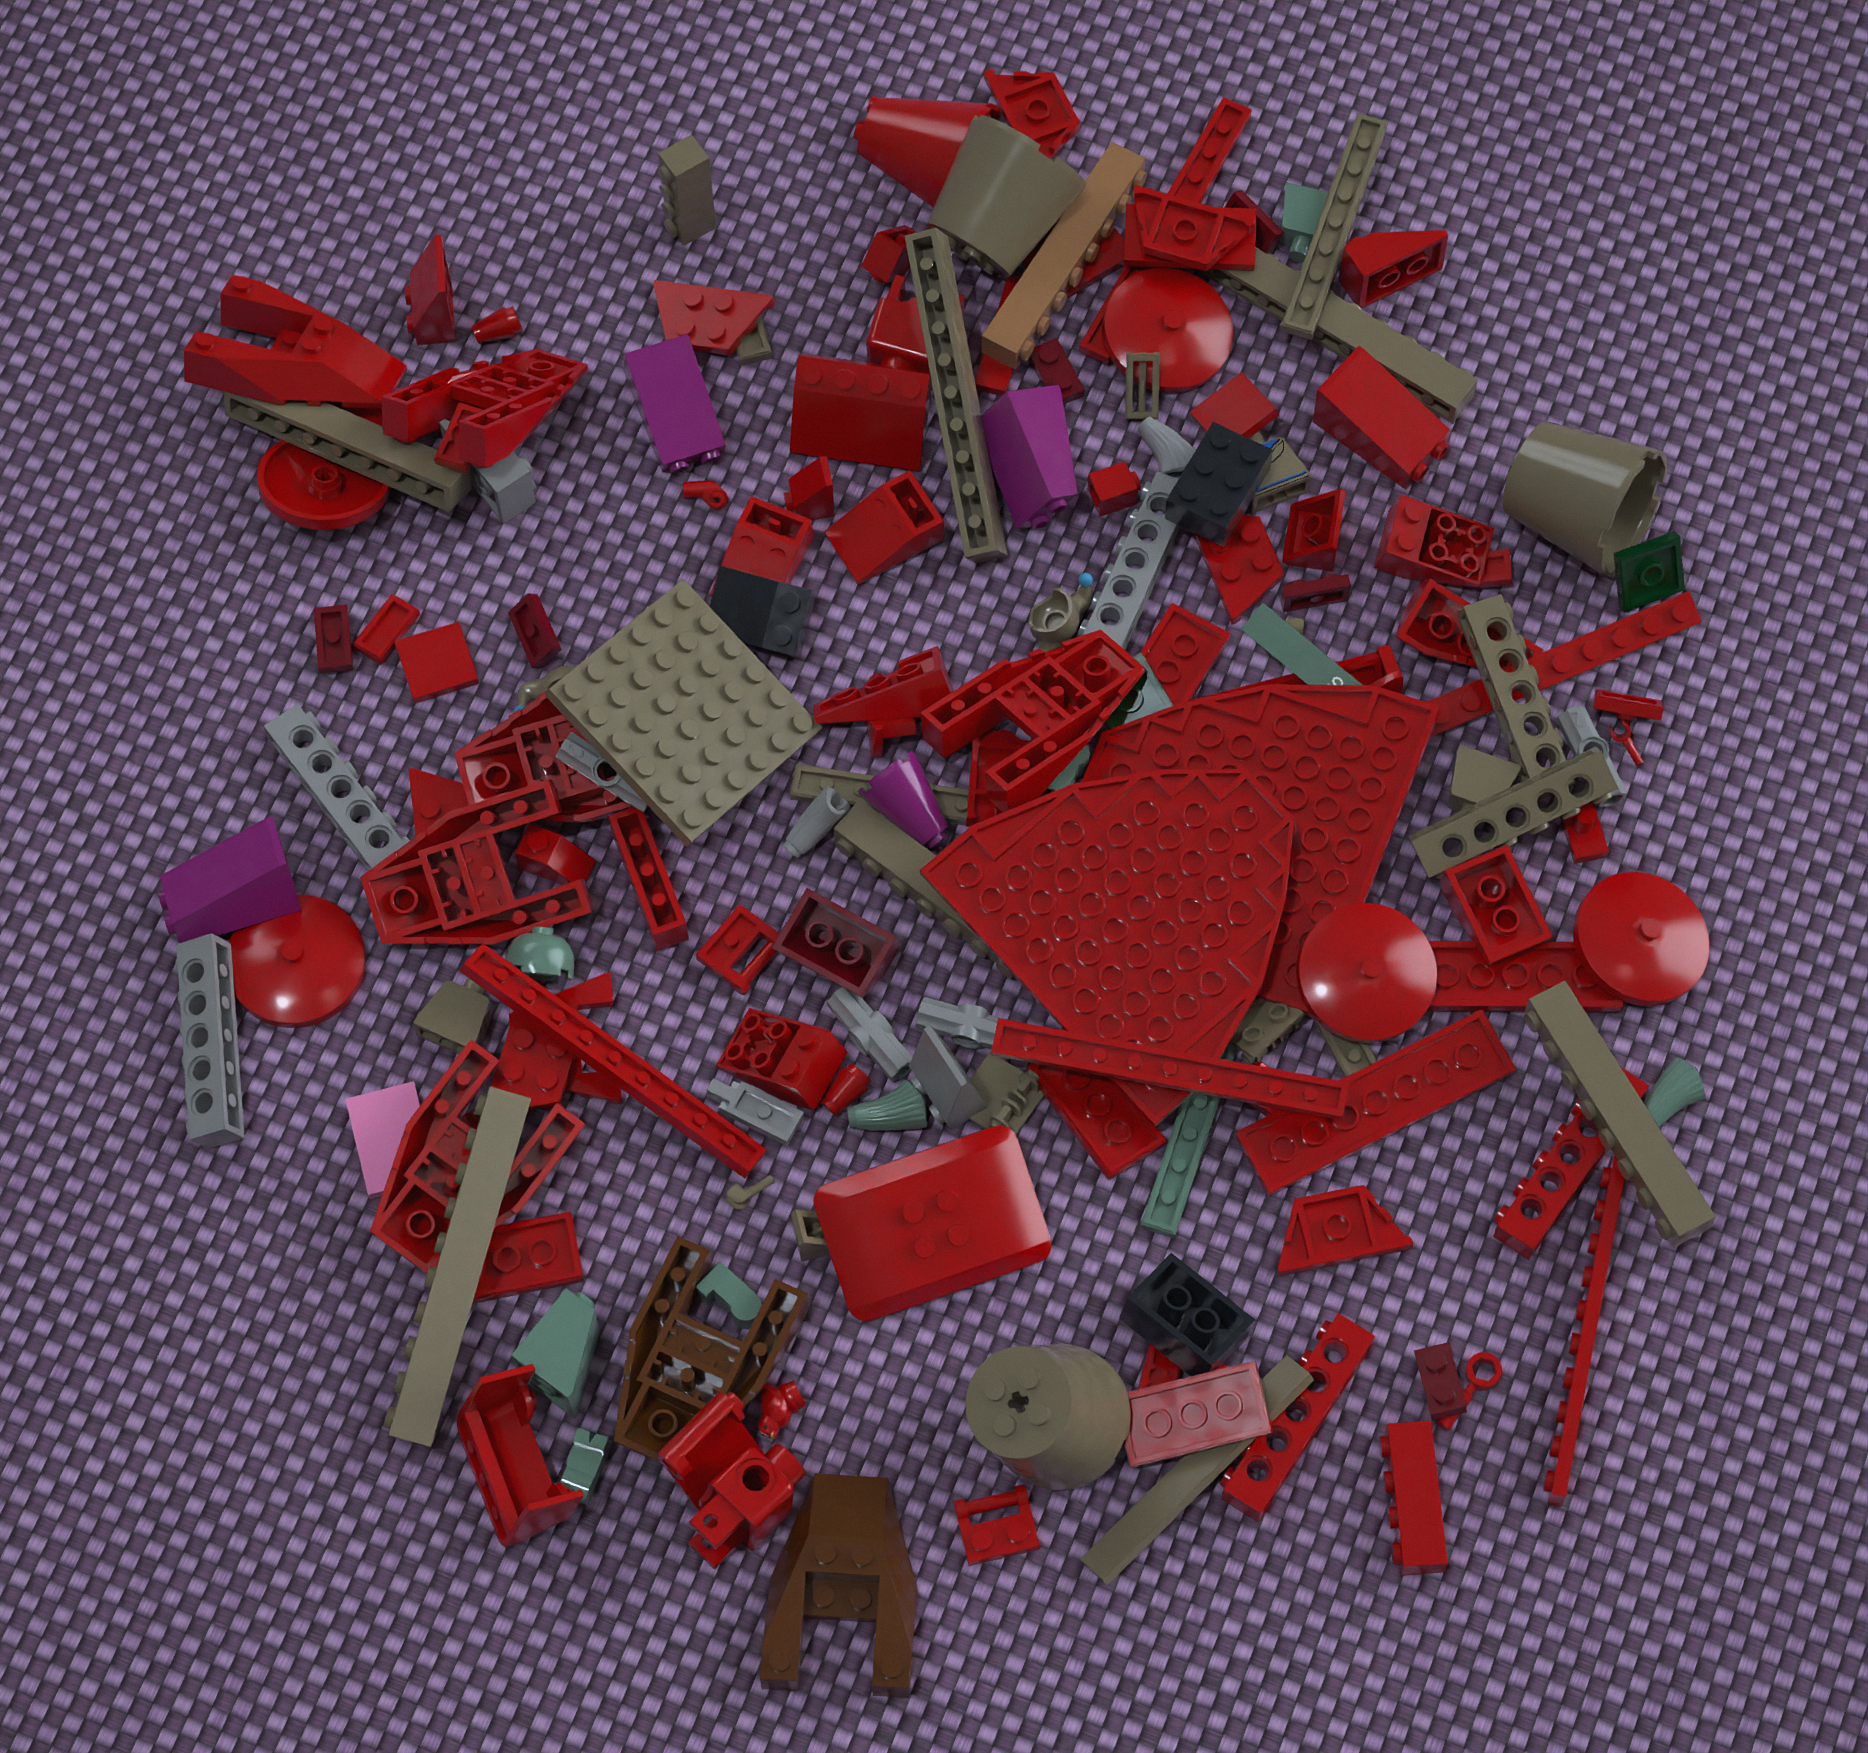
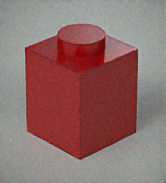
M1126 461L1089 473L1087 490L1099 517L1137 505V493L1141 490V485L1136 472H1130Z

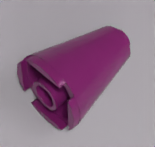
M913 750L906 753L910 758L908 761L903 763L900 758L868 781L872 786L871 789L866 792L861 787L857 792L866 802L922 846L927 844L931 849L947 837L943 831L948 825L919 760Z

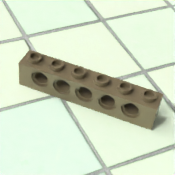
M1499 594L1463 606L1457 617L1513 762L1521 765L1519 774L1521 782L1566 761L1561 749L1563 747L1561 733L1552 726L1549 718L1551 715L1550 705L1545 696L1541 697L1538 690V675L1534 666L1528 664L1524 654L1526 653V644L1520 633L1517 634L1512 623L1514 621V613L1510 604L1504 602L1502 595ZM1487 629H1496L1501 635V641L1490 639ZM1499 660L1509 661L1513 665V672L1503 671L1499 665ZM1511 692H1521L1525 696L1526 703H1516L1512 699ZM1525 722L1536 726L1538 730L1537 736H1531L1524 730ZM1536 754L1547 756L1550 761V767L1540 766L1536 761ZM1571 780L1569 789L1575 784L1574 780ZM1551 792L1542 793L1537 801L1554 796V794Z
M1594 747L1427 826L1408 837L1428 878L1435 876L1436 879H1440L1445 870L1486 854L1485 851L1496 846L1500 848L1508 845V847L1518 841L1517 836L1527 831L1530 834H1535L1549 827L1548 822L1559 816L1562 819H1566L1578 814L1581 811L1580 806L1592 801L1593 804H1598L1606 801L1613 796L1611 792L1618 789V786L1602 751L1598 747ZM1576 777L1585 778V788L1580 793H1570L1569 784L1571 780ZM1545 792L1553 793V804L1548 808H1539L1537 805L1538 797ZM1513 807L1521 808L1523 815L1518 822H1506L1505 817L1509 809ZM1481 822L1491 824V832L1485 838L1474 836V829ZM1450 837L1458 838L1460 846L1455 852L1446 853L1443 851L1442 846L1446 839Z

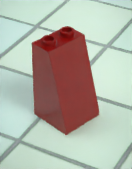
M1358 346L1317 389L1313 423L1405 490L1414 481L1419 483L1427 474L1429 464L1434 459L1439 461L1449 449L1450 445L1447 442L1450 429L1361 346Z

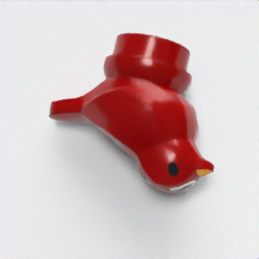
M794 1380L786 1384L783 1382L779 1387H773L765 1383L761 1389L762 1404L761 1416L758 1420V1430L762 1436L777 1439L779 1430L790 1423L792 1414L799 1413V1409L807 1406Z

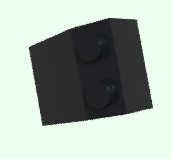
M720 566L709 607L742 642L801 657L817 591Z

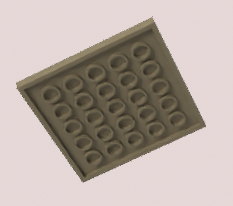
M684 579L545 693V696L686 847L823 728L820 724H816L815 719Z

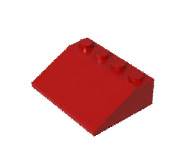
M806 353L798 355L793 393L790 452L921 471L932 390L930 371Z

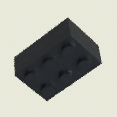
M1212 422L1166 499L1165 519L1225 547L1270 470L1273 450L1218 423Z
M1170 1253L1127 1297L1119 1317L1121 1321L1189 1376L1211 1372L1225 1363L1246 1341L1255 1322L1253 1317L1173 1253Z

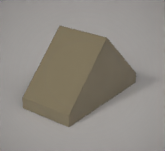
M794 1210L791 1212L793 1230L801 1262L829 1256L830 1254L816 1212Z

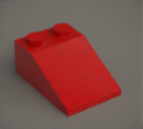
M1446 230L1378 232L1370 233L1362 238L1355 237L1343 247L1339 282L1351 300L1362 309L1442 270L1449 235Z
M442 234L435 235L410 271V285L405 286L406 305H412V313L406 314L407 329L409 334L414 333L417 346L456 342L452 283Z
M1508 845L1445 870L1439 881L1440 887L1454 915L1489 965L1553 938Z

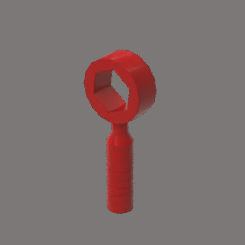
M1480 1352L1474 1354L1466 1365L1465 1377L1469 1384L1462 1390L1466 1407L1472 1400V1394L1476 1389L1479 1391L1493 1389L1501 1378V1363L1490 1353ZM1478 1362L1492 1366L1494 1376L1489 1381L1475 1377L1473 1367ZM1461 1414L1441 1418L1436 1423L1441 1429L1449 1431Z

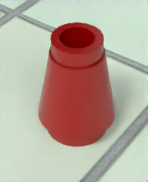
M503 306L477 322V324L472 325V330L478 344L516 337V333L523 331L513 306L509 308Z
M850 1063L846 1068H841L821 1104L837 1116L868 1091L867 1086L872 1081L858 1067Z

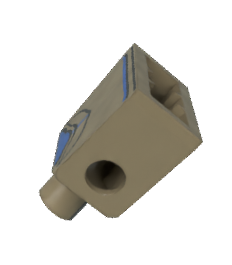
M1260 431L1249 438L1273 450L1270 470L1249 504L1251 514L1309 492L1311 474L1283 438L1278 437L1265 442Z

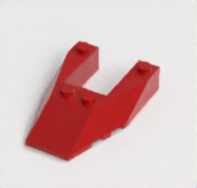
M236 275L230 277L220 293L221 325L277 338L271 349L198 331L194 333L184 349V382L277 405H285L287 400L307 401V406H321L323 401L342 402V407L382 409V396L395 391L407 370L405 363L345 323L264 282Z
M533 349L502 356V363L489 365V362L483 360L472 363L471 370L459 372V369L455 367L445 369L382 396L383 434L396 438L400 443H413L417 438L439 429V422L442 420L451 421L458 403L479 408L483 411L459 421V459L473 463L477 468H490L494 463L507 458L552 414L588 371V364L540 349Z
M1102 630L1061 642V647L1046 652L1041 649L1028 652L1027 658L1014 662H1009L1007 659L1002 660L920 712L923 740L945 759L1003 720L1010 718L1033 740L985 771L987 798L998 809L1005 812L1039 798L1100 729L1144 674L1145 667Z
M547 691L540 694L539 698L523 709H518L509 715V718L492 730H487L454 753L469 805L545 780H553L563 813L538 821L587 822L608 818L609 815L633 807L555 758L561 745L571 732L584 740L586 739L545 696ZM602 766L598 770V777L603 781H611L616 777L613 776L605 779Z
M545 780L449 811L400 849L362 875L360 879L381 943H484L485 945H492L532 932V927H548L594 912L595 910L584 878L515 900L494 836L495 834L563 813L553 780Z
M473 1040L467 1043L407 1122L370 1229L371 1234L426 1274L429 1266L437 1267L440 1254L434 1252L436 1241L440 1231L447 1232L450 1219L444 1218L449 1197L457 1198L460 1184L454 1183L460 1162L467 1163L470 1150L464 1149V1145L471 1127L461 1121L459 1116L499 1063L496 1057ZM558 1103L555 1104L513 1160L494 1229L522 1210L585 1126L584 1122Z

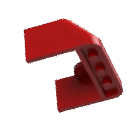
M533 1364L479 1377L457 1415V1430L496 1536L503 1547L521 1543L570 1518L584 1497L582 1490L572 1492L560 1482L553 1484L529 1423L534 1411L537 1410L536 1396L527 1387V1383L535 1372Z

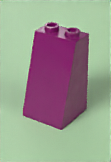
M688 334L625 353L624 373L661 471L670 470L671 474L679 473L688 469L690 463L701 460L703 464L720 459V454L725 453L726 444Z
M1059 385L1007 391L982 415L991 468L1017 529L1031 527L1032 530H1038L1050 524V519L1055 514L1064 511L1068 507L1067 503L1078 494Z
M273 817L265 818L160 875L163 890L157 891L162 910H169V914L163 915L169 935L176 934L179 943L210 933L218 936L301 910Z

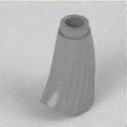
M1152 417L1146 418L1138 427V432L1156 457L1159 472L1179 479L1196 449L1165 424L1154 420Z
M826 786L800 816L782 846L798 859L816 845L851 809L850 803L838 795L833 788Z

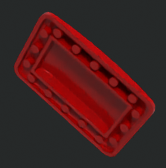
M1002 1125L992 1126L826 1183L816 1190L813 1197L814 1209L847 1308L852 1316L861 1321L874 1320L1036 1264L1047 1258L1052 1247L1051 1238L1018 1139L1014 1131Z

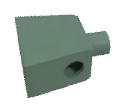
M1287 182L1281 230L1284 234L1280 239V243L1290 246L1288 256L1291 260L1303 263L1329 192Z

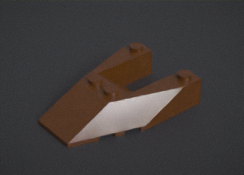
M677 1236L629 1330V1343L614 1435V1443L660 1464L662 1462L656 1454L719 1391L724 1394L731 1391L745 1406L761 1391L793 1340L809 1308L808 1293L775 1279L744 1342L686 1317L697 1295L695 1287L706 1277L712 1265L710 1250Z
M815 1473L770 1578L760 1670L762 1689L799 1691L804 1618L876 1623L872 1677L873 1696L910 1698L917 1585L888 1478Z

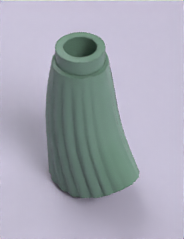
M1677 1057L1672 1060L1657 1080L1643 1103L1658 1127L1685 1106L1706 1100L1704 1086L1698 1069Z
M904 1080L895 1090L887 1095L857 1104L855 1107H848L849 1127L857 1128V1130L890 1131L927 1128L928 1126L925 1096L907 1080Z

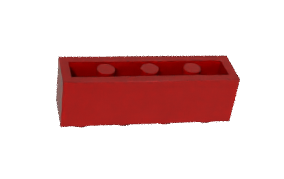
M632 807L609 815L613 839L656 951L689 940L685 918L645 814Z
M1431 1421L1389 1423L1385 1430V1436H1379L1381 1458H1387L1389 1471L1383 1472L1385 1493H1391L1393 1505L1392 1507H1387L1389 1529H1395L1397 1541L1391 1543L1393 1565H1399L1400 1576L1445 1573L1448 1560Z

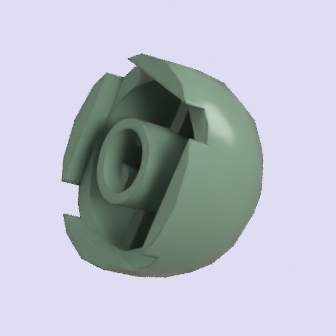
M532 927V933L519 935L511 942L507 949L505 959L534 980L556 981V976H561V974H565V981H571L574 978L575 965L572 949L563 938L553 935V928Z

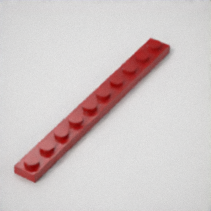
M1223 97L1167 194L1202 203L1248 123L1252 109ZM1124 267L1079 345L1080 353L1107 365L1110 363L1111 358L1103 340L1102 321L1112 294L1130 276L1147 269L1164 267Z
M1687 591L1528 658L1527 661L1529 665H1533L1536 669L1539 679L1537 687L1540 691L1702 622L1690 592ZM1513 665L1502 670L1511 673L1514 670ZM1482 679L1426 701L1440 706V713L1431 736L1493 711ZM1519 691L1511 692L1514 701L1525 697Z
M484 943L464 962L460 970L462 974L744 1179L765 1154L766 1148Z
M1000 1018L997 1021L991 1055L1339 1120H1343L1349 1082Z
M1616 1156L1613 1157L1610 1167L1603 1166L1599 1187L1605 1188L1604 1199H1597L1593 1220L1599 1221L1597 1233L1591 1232L1587 1253L1593 1254L1591 1267L1585 1265L1581 1280V1287H1586L1587 1291L1585 1300L1579 1299L1577 1303L1575 1320L1581 1321L1579 1334L1572 1333L1568 1354L1574 1355L1572 1367L1566 1366L1562 1388L1568 1389L1566 1402H1559L1556 1422L1562 1423L1560 1436L1553 1435L1549 1456L1555 1457L1554 1469H1547L1543 1485V1491L1549 1492L1547 1504L1562 1507L1567 1494L1624 1183V1177L1617 1166L1618 1159Z

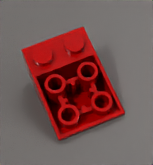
M911 470L879 486L825 530L824 534L856 584L859 585L943 541L944 520Z
M1401 494L1388 510L1373 568L1404 579L1425 581L1431 578L1437 583L1479 587L1494 527Z
M751 496L736 524L721 566L790 584L813 540L812 520ZM715 580V582H714L713 588H712L711 593H710V596H711V597H712V595H713V591H714V587H715L716 580Z
M749 1008L717 1062L716 1067L787 1103L815 1110L848 1052L830 1030Z

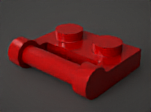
M739 904L698 951L696 960L729 983L736 992L745 995L751 988L750 983L777 953V951L772 949V946L780 933ZM760 937L765 939L767 943L740 974L734 971L733 968Z
M1025 1484L1014 1486L1013 1491L966 1502L964 1498L953 1501L968 1566L1040 1550ZM1013 1505L1018 1506L1019 1514L970 1525V1515Z

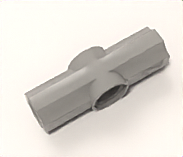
M1577 705L1558 715L1557 723L1574 757L1589 749L1598 747L1602 751L1615 779L1618 789L1612 791L1613 796L1606 801L1598 803V806L1608 808L1626 798L1627 791L1609 757V746L1604 739L1599 737L1585 706L1579 707Z
M573 732L568 735L555 758L589 778L600 788L608 790L644 813L648 805L618 773L611 781H603L598 777L599 768L609 763L594 747Z
M841 987L835 991L827 1001V1006L846 1027L848 1035L857 1049L864 1056L869 1055L891 1082L905 1077L911 1070L909 1065L913 1057L894 1036V1031L886 1018L879 1011H873L863 998Z
M924 997L918 1010L915 1028L924 1030L930 1025L937 1034L950 1037L959 1046L970 1049H977L983 1046L992 1049L999 1017L990 1015L986 1009L974 1004L964 1003L959 1007Z

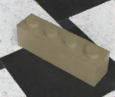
M692 134L658 153L660 167L657 168V172L662 182L659 189L664 199L661 206L666 215V220L663 223L668 234L672 238L677 237L683 246L716 228L710 160Z

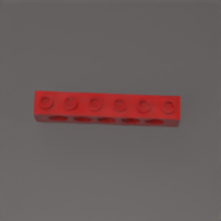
M1621 1067L1643 1101L1650 1085ZM1580 1099L1571 1111V1114L1575 1117L1567 1126L1562 1123L1552 1138L1555 1145L1548 1153L1543 1150L1535 1160L1532 1168L1536 1171L1530 1180L1523 1177L1512 1194L1517 1198L1510 1207L1504 1204L1493 1220V1223L1497 1225L1493 1237L1527 1260H1530L1607 1152V1149L1600 1141L1599 1129L1593 1119L1588 1120L1584 1116L1579 1104ZM1590 1127L1596 1132V1136L1587 1137L1580 1132V1128ZM1571 1154L1576 1158L1577 1163L1567 1164L1562 1161L1560 1155ZM1551 1181L1557 1186L1558 1190L1547 1191L1540 1183ZM1531 1208L1537 1212L1538 1217L1535 1219L1526 1218L1521 1213V1210Z
M1339 1313L1332 1323L1328 1320L1323 1323L1316 1335L1319 1343L1312 1352L1307 1349L1298 1362L1301 1367L1311 1374L1314 1380L1319 1381L1323 1385L1324 1389L1320 1392H1312L1306 1388L1271 1422L1273 1433L1254 1439L1239 1454L1243 1459L1237 1469L1231 1466L1220 1482V1485L1224 1487L1221 1499L1256 1522L1260 1521L1373 1346L1375 1335ZM1328 1351H1336L1342 1356L1343 1360L1338 1363H1331L1324 1357V1354ZM1290 1409H1298L1304 1414L1305 1418L1302 1421L1295 1422L1286 1416V1412ZM1277 1438L1285 1443L1286 1448L1281 1451H1273L1267 1446L1266 1442ZM1252 1468H1260L1266 1473L1267 1477L1264 1480L1255 1481L1248 1476L1247 1471Z

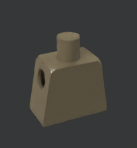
M1460 744L1454 764L1447 807L1459 812L1516 785L1521 765Z
M467 978L463 986L447 980L415 1018L413 1025L418 1037L457 1054L461 1053L470 1040H473L482 1047L493 1015L491 999L484 996L485 990L469 978Z

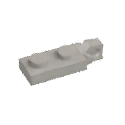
M713 1078L706 1090L707 1097L719 1103L718 1110L725 1113L726 1116L788 1146L804 1118L803 1111L743 1081L741 1083L733 1081L731 1086H728Z

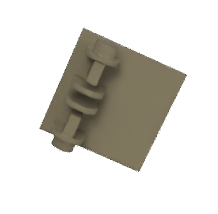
M1255 998L1230 1042L1243 1051L1241 1057L1247 1064L1260 1062L1261 1058L1268 1053L1267 1047L1270 1050H1274L1276 1048L1274 1041L1282 1043L1289 1033L1299 1028L1298 1023L1305 1014L1301 1010L1288 1007L1284 1003L1275 1004L1267 1002L1263 998Z
M989 1052L970 1079L988 1107L969 1119L984 1129L998 1125L1009 1127L1016 1135L1044 1097L1037 1082L1040 1078L1039 1075L1032 1070H1028L1025 1074L1002 1058L992 1056L991 1052Z

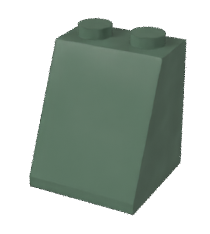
M566 1288L512 1353L511 1357L515 1368L533 1364L535 1372L527 1384L572 1418H575L581 1406L600 1329L597 1321L598 1316L593 1308L595 1304L583 1293L577 1292L575 1295Z

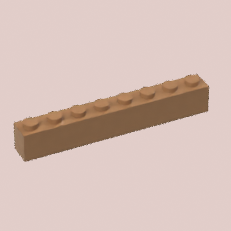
M1114 142L1110 143L1086 179V186L1063 213L983 333L982 353L1015 370L1022 360L1027 361L1035 346L1034 341L1038 335L1043 336L1051 323L1050 317L1055 310L1059 312L1064 306L1067 299V291L1071 286L1076 287L1083 275V267L1087 261L1093 262L1099 251L1100 246L1098 244L1103 237L1107 239L1111 235L1116 223L1114 220L1118 214L1125 213L1126 204L1131 202L1134 186L1144 185L1147 178V173L1145 172L1146 158Z

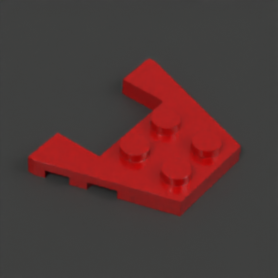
M611 972L601 974L554 995L577 1012L578 1010L614 1007ZM514 1012L509 1013V1025H511ZM576 1056L565 1092L579 1094V1097L592 1099L594 1097L609 1100V1103L622 1104L621 1088L599 1072L583 1073L582 1060Z

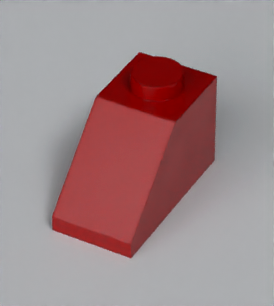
M906 225L877 232L861 267L870 272L869 275L881 283L892 282L895 275L903 277L911 268L905 236L917 232Z
M822 456L788 479L789 492L783 493L786 510L793 511V513L812 521L835 516L833 483L827 456Z
M530 823L516 850L520 870L561 885L583 878L587 884L596 864V860L562 835Z

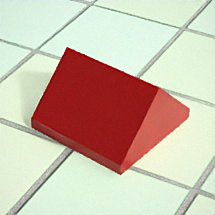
M1340 488L1291 503L1282 558L1284 564L1333 572L1345 490Z

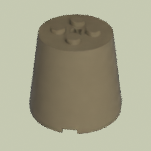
M975 115L927 222V227L929 229L937 228L946 234L949 246L951 247L950 251L957 257L965 261L969 258L976 262L975 264L989 274L994 272L1004 277H1010L1080 195L1086 183L1072 167L1058 156H1055L1052 161L1037 151L1041 145L1033 139L985 115L978 117Z
M1544 421L1537 425L1526 438L1508 472L1503 494V510L1507 515L1592 569L1610 577L1615 575L1613 553L1640 544L1652 522L1661 499L1655 496L1658 482L1663 483L1666 480L1667 457L1664 452L1654 448Z
M1031 1345L1000 1350L988 1357L978 1367L971 1378L966 1394L967 1420L977 1440L1016 1476L1033 1486L1043 1489L1072 1490L1095 1481L1115 1463L1116 1460L1114 1459L1119 1453L1124 1440L1127 1441L1131 1422L1130 1401L1121 1377L1104 1358L1077 1345ZM1026 1399H1029V1404L1024 1405L1025 1411H1023L1022 1406L1023 1404H1025L1024 1401Z

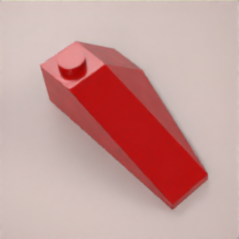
M1431 578L1420 582L1402 613L1395 637L1423 655L1477 667L1457 617L1462 607L1470 603ZM1487 629L1490 639L1501 641V635L1496 629ZM1524 638L1526 644V653L1524 654L1526 659L1543 652L1542 648ZM1499 660L1501 669L1512 666L1507 660Z
M939 647L930 648L897 662L899 669L888 675H882L878 672L870 676V680L860 689L856 687L846 688L813 705L816 724L921 717L920 712L953 692Z

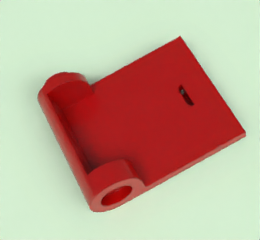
M719 1391L656 1454L698 1512L702 1509L699 1506V1500L706 1492L708 1483L745 1448L754 1447L764 1455V1452L741 1422L745 1418L742 1412L745 1405L731 1391L727 1394Z

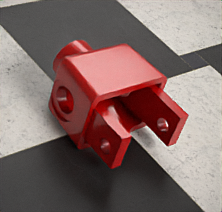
M895 275L887 297L879 299L866 340L867 362L930 371L917 299L913 297L903 302L906 294L905 277ZM959 294V300L963 316L964 295Z
M777 1443L764 1455L754 1447L745 1448L708 1483L706 1492L699 1500V1506L702 1509L689 1521V1525L698 1533L688 1541V1545L714 1570L741 1543L749 1550L754 1551L790 1515L793 1505L794 1486L806 1475L800 1462L785 1447ZM707 1517H713L706 1525H704L703 1521ZM705 1539L713 1548L704 1547L702 1544L703 1540Z

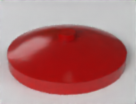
M1152 268L1130 276L1117 287L1103 315L1102 334L1110 358L1125 376L1126 352H1159V392L1180 393L1204 385L1220 371L1231 350L1233 325L1230 313L1223 299L1207 282L1183 270ZM1133 361V382L1138 385L1139 361ZM1146 361V388L1152 390V361Z
M284 440L274 444L264 454L257 471L259 495L269 511L290 524L309 529L331 530L358 524L373 516L384 506L392 488Z
M1643 872L1614 874L1595 885L1583 898L1576 911L1573 924V939L1578 958L1592 980L1604 991L1619 1000L1640 1006L1667 1004L1687 993L1704 973L1709 958V935L1704 919L1694 902L1680 888L1666 879Z
M297 895L301 907L300 911L235 930L230 938L235 997L248 1013L262 1022L283 1028H302L319 1024L343 1010L354 998L362 984L366 969V951L359 929L343 909L320 897Z
M1356 903L1340 907L1328 913L1310 930L1299 950L1296 977L1299 992L1305 1006L1324 1028L1350 1041L1376 1043L1393 1039L1405 1033L1422 1018L1434 997L1437 983V966L1429 941L1420 928L1407 916L1380 904Z

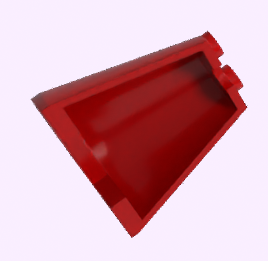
M872 96L867 106L865 121L860 120L857 123L853 138L858 140L857 153L934 208L974 116L980 117L985 115L999 121L1001 111L999 106L992 103Z

